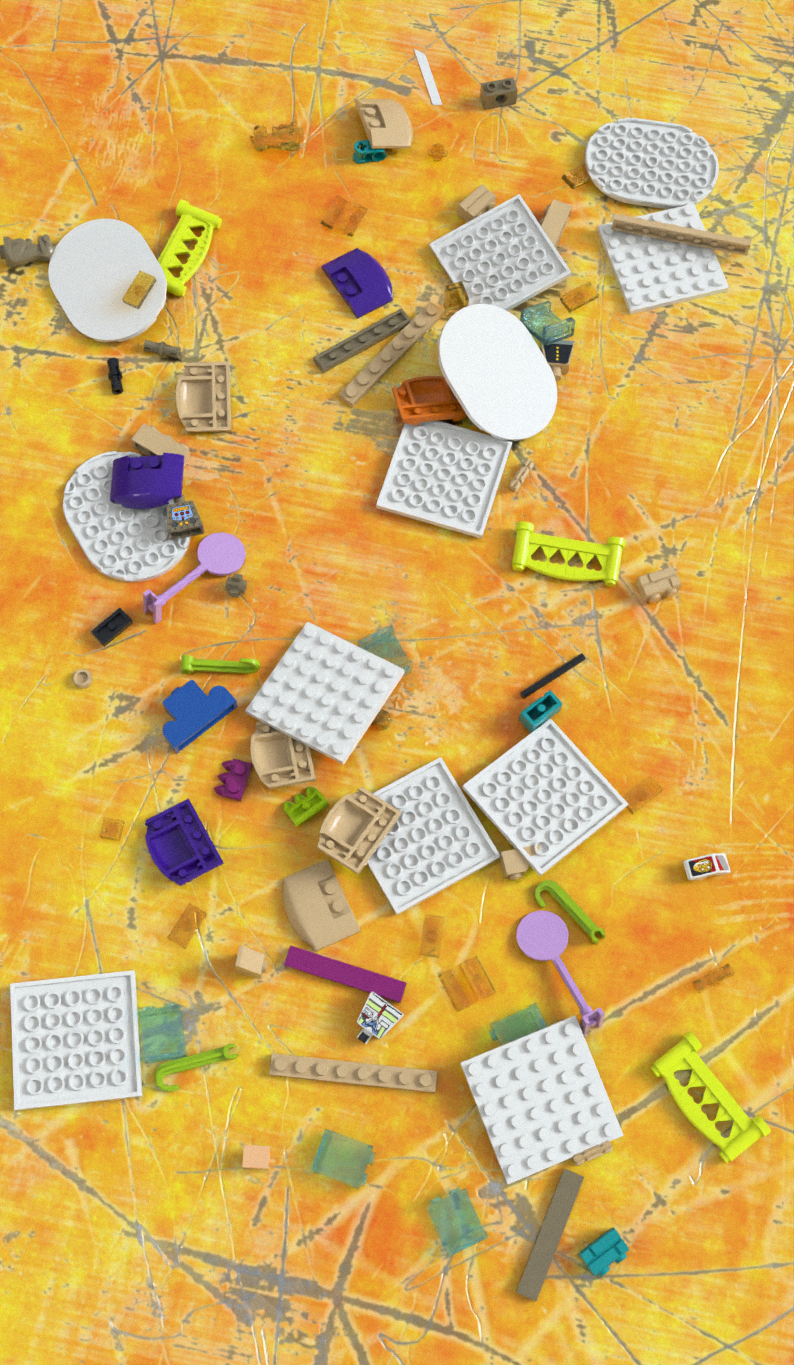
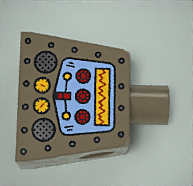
M183 494L179 499L175 496L173 498L174 504L167 505V532L169 540L204 534L203 524L194 502L191 500L185 501Z

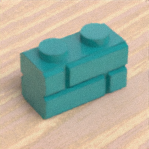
M549 690L543 697L541 696L520 713L519 721L532 733L561 710L562 703Z
M613 1227L577 1255L592 1276L598 1274L601 1277L610 1270L608 1266L615 1261L618 1264L627 1257L625 1253L629 1248Z

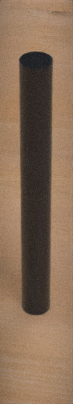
M581 653L520 692L521 697L525 699L586 660L585 656Z

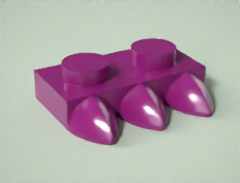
M233 758V760L222 763V766L229 773L226 772L218 775L219 780L225 785H218L214 787V790L219 796L241 802L252 769V763Z

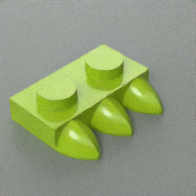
M314 787L306 788L307 797L302 794H296V804L289 801L284 802L285 813L296 827L329 806L324 796Z

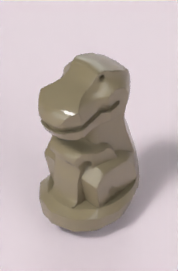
M47 234L38 236L37 244H32L30 238L26 240L21 238L12 240L9 236L3 237L4 245H0L1 259H6V265L9 267H17L36 260L50 261L56 246L51 242Z

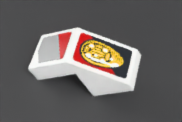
M725 853L709 854L683 861L688 880H702L712 875H726L731 872Z

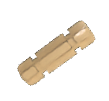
M529 459L524 461L523 466L520 467L514 479L510 482L509 488L511 490L518 491L520 485L528 476L529 471L532 470L534 463Z
M607 1140L601 1143L602 1145L600 1146L596 1145L588 1148L583 1153L574 1154L572 1157L574 1164L579 1166L585 1163L584 1161L588 1162L602 1156L603 1153L611 1152L613 1147L610 1141Z

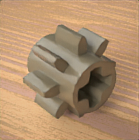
M234 573L232 578H227L225 591H229L231 597L239 598L240 594H245L247 580H243V575Z

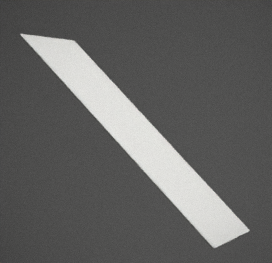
M414 49L432 104L442 105L426 55Z

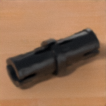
M109 358L107 360L109 368L108 379L111 381L112 393L121 394L123 392L121 381L123 376L119 369L118 358Z

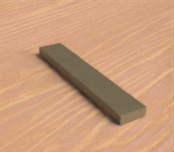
M401 308L313 357V361L321 372L325 373L404 329L411 322V319Z
M565 1168L563 1169L518 1284L516 1293L535 1302L583 1182V1176Z

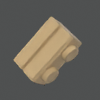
M480 185L458 204V216L465 219L468 223L495 208L496 195L488 191L484 185Z
M671 566L638 577L636 587L644 603L648 601L654 603L660 600V597L676 595L681 587V583L674 567Z

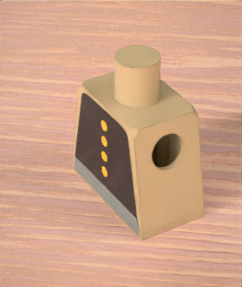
M541 338L539 349L545 357L547 364H549L555 381H559L561 374L568 373L575 341Z

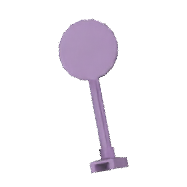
M223 532L213 533L205 537L197 550L200 565L161 595L156 596L150 589L143 593V612L147 614L151 611L153 613V622L157 624L162 620V606L166 604V601L204 572L208 571L219 576L231 575L237 572L244 564L246 557L245 548L241 541L232 534Z
M539 910L529 913L521 920L517 927L516 939L519 948L527 957L535 961L546 962L551 960L580 1009L582 1016L580 1028L583 1035L588 1034L589 1026L591 1027L596 1024L598 1028L602 1027L605 1014L601 1007L593 1011L587 1005L559 957L568 944L569 932L565 922L558 915L550 911Z

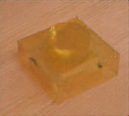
M104 817L100 838L120 841L124 820Z

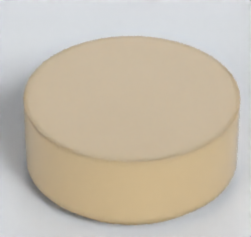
M79 669L73 674V682L76 687L86 689L91 686L93 677L89 670Z

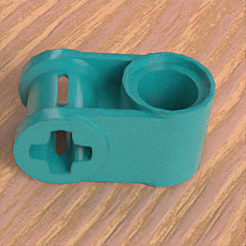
M360 140L354 144L353 160L358 164L379 162L387 156L385 149H372L369 140Z

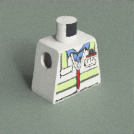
M372 991L357 1020V1023L363 1027L357 1038L365 1044L369 1042L373 1035L381 1039L404 1014Z

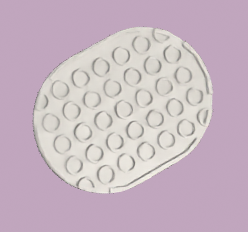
M639 118L617 119L616 122L606 123L591 136L585 151L586 171L594 185L612 199L633 205L672 209L697 204L705 199L713 190L719 172L717 156L705 138L698 136L688 127L668 122Z
M97 219L75 227L60 240L50 259L48 277L53 293L73 326L81 334L95 341L104 343L122 342L138 336L156 321V317L165 305L167 298L165 273L142 235L125 222L115 219Z
M476 304L456 312L445 323L439 336L437 348L441 372L463 410L480 430H484L494 438L520 441L534 436L549 423L554 414L557 404V386L553 372L533 337L517 317L497 306Z
M111 451L99 454L80 465L66 484L63 512L69 528L89 562L98 571L110 578L124 582H143L164 575L183 558L189 547L191 536L169 540L167 532V505L152 509H129L122 507L117 502L112 503L110 501L113 461L127 455L129 458L143 457L141 454L130 451ZM173 498L168 501L169 504H174Z

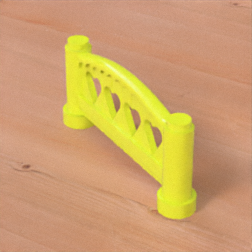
M181 199L175 213L176 216L180 217V220L158 259L167 280L166 292L179 297L185 295L187 287L184 284L195 274L205 259L210 247L213 229H219L222 224V219L219 216L189 205L188 201ZM203 227L205 230L201 232L202 235L200 237H196L190 228ZM196 240L198 243L194 245V250H188L183 241ZM189 254L190 258L187 259L188 262L186 264H182L175 255ZM169 268H183L178 278H175L168 270Z
M525 521L516 523L515 532L517 535L512 560V569L514 571L522 572L527 567L543 575L562 580H604L605 585L608 587H615L616 583H618L621 555L626 543L625 539L609 537L607 545L533 533L534 525ZM539 547L542 548L546 557L545 562H541L539 559L536 561L531 559V556ZM558 550L565 561L563 565L558 563L552 564L549 561ZM576 553H578L583 563L582 568L570 567L568 565V561ZM594 556H596L602 568L600 571L586 568V565Z
M688 1031L682 1036L683 1039L656 1060L650 1069L657 1078L660 1076L664 1077L669 1091L680 1110L697 1130L720 1147L721 1151L718 1154L727 1164L729 1161L732 1162L760 1137L765 1138L771 1133V1130L758 1115L752 1120L749 1119L696 1052L702 1048V1045L694 1034ZM692 1069L688 1085L686 1087L681 1086L680 1080L674 1077V1072ZM706 1086L701 1103H695L693 1097L688 1095V1089L690 1087ZM719 1103L715 1120H708L707 1114L701 1111L702 1105ZM733 1120L729 1137L723 1138L721 1131L716 1130L715 1123Z

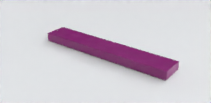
M291 945L284 963L286 967L366 993L373 991L382 998L401 1003L407 984L406 982Z

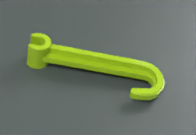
M183 655L181 661L182 674H192L193 671L252 674L260 669L258 660L240 658V661L194 659L193 656Z
M546 880L537 885L534 895L541 908L545 907V903L540 897V893L546 890L590 936L592 943L598 944L599 942L594 936L595 934H599L603 939L605 938L604 930L597 927L556 882Z
M227 1044L225 1047L165 1062L156 1069L154 1075L155 1083L163 1091H176L179 1089L178 1085L166 1086L163 1083L165 1076L227 1059H235L239 1055L237 1053L229 1055L228 1051L237 1046Z

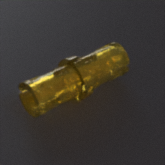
M726 964L715 971L707 972V975L692 983L696 992L701 993L712 986H718L721 981L734 976V971L729 964Z

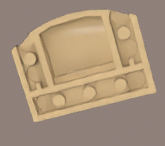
M393 99L354 100L372 149L411 147L413 128L410 118L401 104Z
M230 362L186 363L184 365L185 370L179 375L176 387L177 410L180 420L186 427V431H231Z
M261 721L256 723L255 727L257 729L251 736V758L258 777L268 789L316 781L310 747Z
M363 787L358 788L359 792L350 795L348 793L333 806L321 826L318 843L320 851L357 875L368 864V861L387 834L392 830L402 813Z
M328 859L284 878L283 902L287 917L300 939L311 945L313 950H321L360 932L353 911L346 900Z

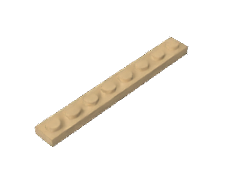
M614 214L611 230L744 256H747L751 246V240L742 237L738 238L726 234L681 227L675 224L650 221L623 214Z
M430 301L340 392L339 398L353 408L444 315V311Z
M274 1053L271 1055L269 1071L270 1076L435 1093L437 1071Z

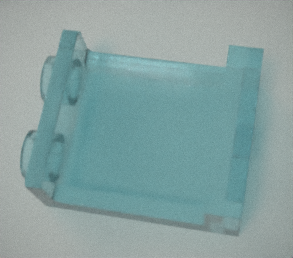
M550 301L522 309L520 321L529 333L545 346L573 336L575 320L572 317L561 320L550 311Z
M392 625L358 641V647L404 669L405 673L403 676L409 674L413 669V662L408 659L397 640Z
M172 1002L164 1004V1007L161 1008L146 1006L143 1007L142 1011H138L144 1052L142 1055L145 1064L187 1057L180 1005Z
M534 1003L520 1012L496 1023H491V1029L488 1031L493 1042L497 1041L498 1045L501 1046L543 1029L547 1025L537 1004Z
M325 1129L311 1167V1172L318 1175L321 1174L359 1190L360 1185L365 1186L368 1173H365L368 1164L372 1166L376 1153L372 1152L373 1146Z
M457 1187L448 1192L449 1197L441 1199V1196L429 1201L430 1206L426 1208L448 1257L488 1238L470 1201L466 1188L461 1190L460 1187Z

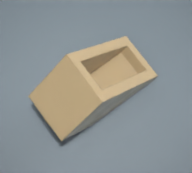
M540 844L537 845V850L539 851L541 848ZM535 845L522 847L529 856L537 855L534 850ZM518 849L502 851L500 853L501 857L499 860L504 879L510 878L511 881L521 879V875H524L530 866L525 857Z
M239 946L235 967L238 974L262 978V974L267 972L269 961H265V954Z

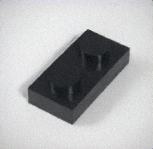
M119 608L94 628L91 633L105 647L133 624V621Z

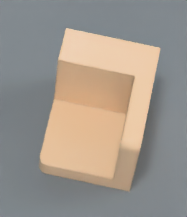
M245 1145L242 1168L269 1170L270 1146Z

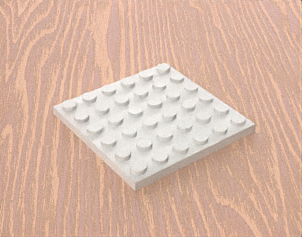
M520 194L429 244L467 306L488 304L509 311L572 276V272Z
M695 204L635 217L705 231ZM612 223L598 225L597 227L629 314L727 292L729 289L713 249L611 230Z
M441 421L419 422V426L405 423L376 508L482 539L512 442Z
M307 622L245 712L247 715L344 765L405 671Z
M551 718L462 787L511 845L520 851L539 877L628 806V803ZM538 844H540L541 847L539 851L537 850ZM535 845L534 850L537 855L529 856L522 848Z
M441 757L373 793L402 812L392 830L384 838L367 864L396 915L500 859L499 852Z
M134 970L10 984L15 1111L143 1097L136 975Z
M576 1016L569 1017L460 1062L506 1184L513 1183L572 1158L574 1154L583 1153L588 1148L596 1145L600 1146L602 1145L601 1143L607 1140L612 1141L623 1136Z

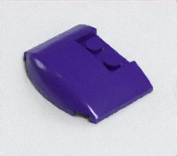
M356 248L321 266L357 319L393 301L392 284L386 271L375 258L361 249Z
M163 453V455L131 458L127 455L114 460L110 501L112 503L117 502L122 507L129 509H152L169 504L168 501L175 496L179 499L182 497L184 455Z
M189 798L146 820L145 825L148 827L145 839L149 853L163 875L177 885L182 886L224 864Z

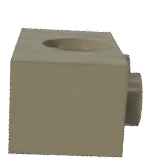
M514 78L481 83L480 99L484 110L516 104L518 90Z

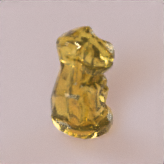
M292 121L290 125L281 124L278 127L273 126L271 133H267V128L264 125H257L254 128L253 135L250 136V140L257 151L267 149L297 151L300 149V142H304L303 128H299L297 121Z

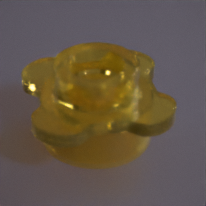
M437 143L428 150V155L432 156L434 161L439 162L442 157L448 155V152L442 144Z

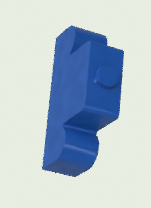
M190 680L181 688L177 687L163 701L165 711L174 720L167 722L163 726V735L166 742L176 754L236 709L237 701L225 687L220 685L214 686L210 690L209 696L201 690L194 680Z

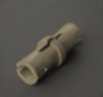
M148 340L144 342V351L156 353L162 357L163 355L177 359L180 357L181 347L166 345L165 342L157 343Z

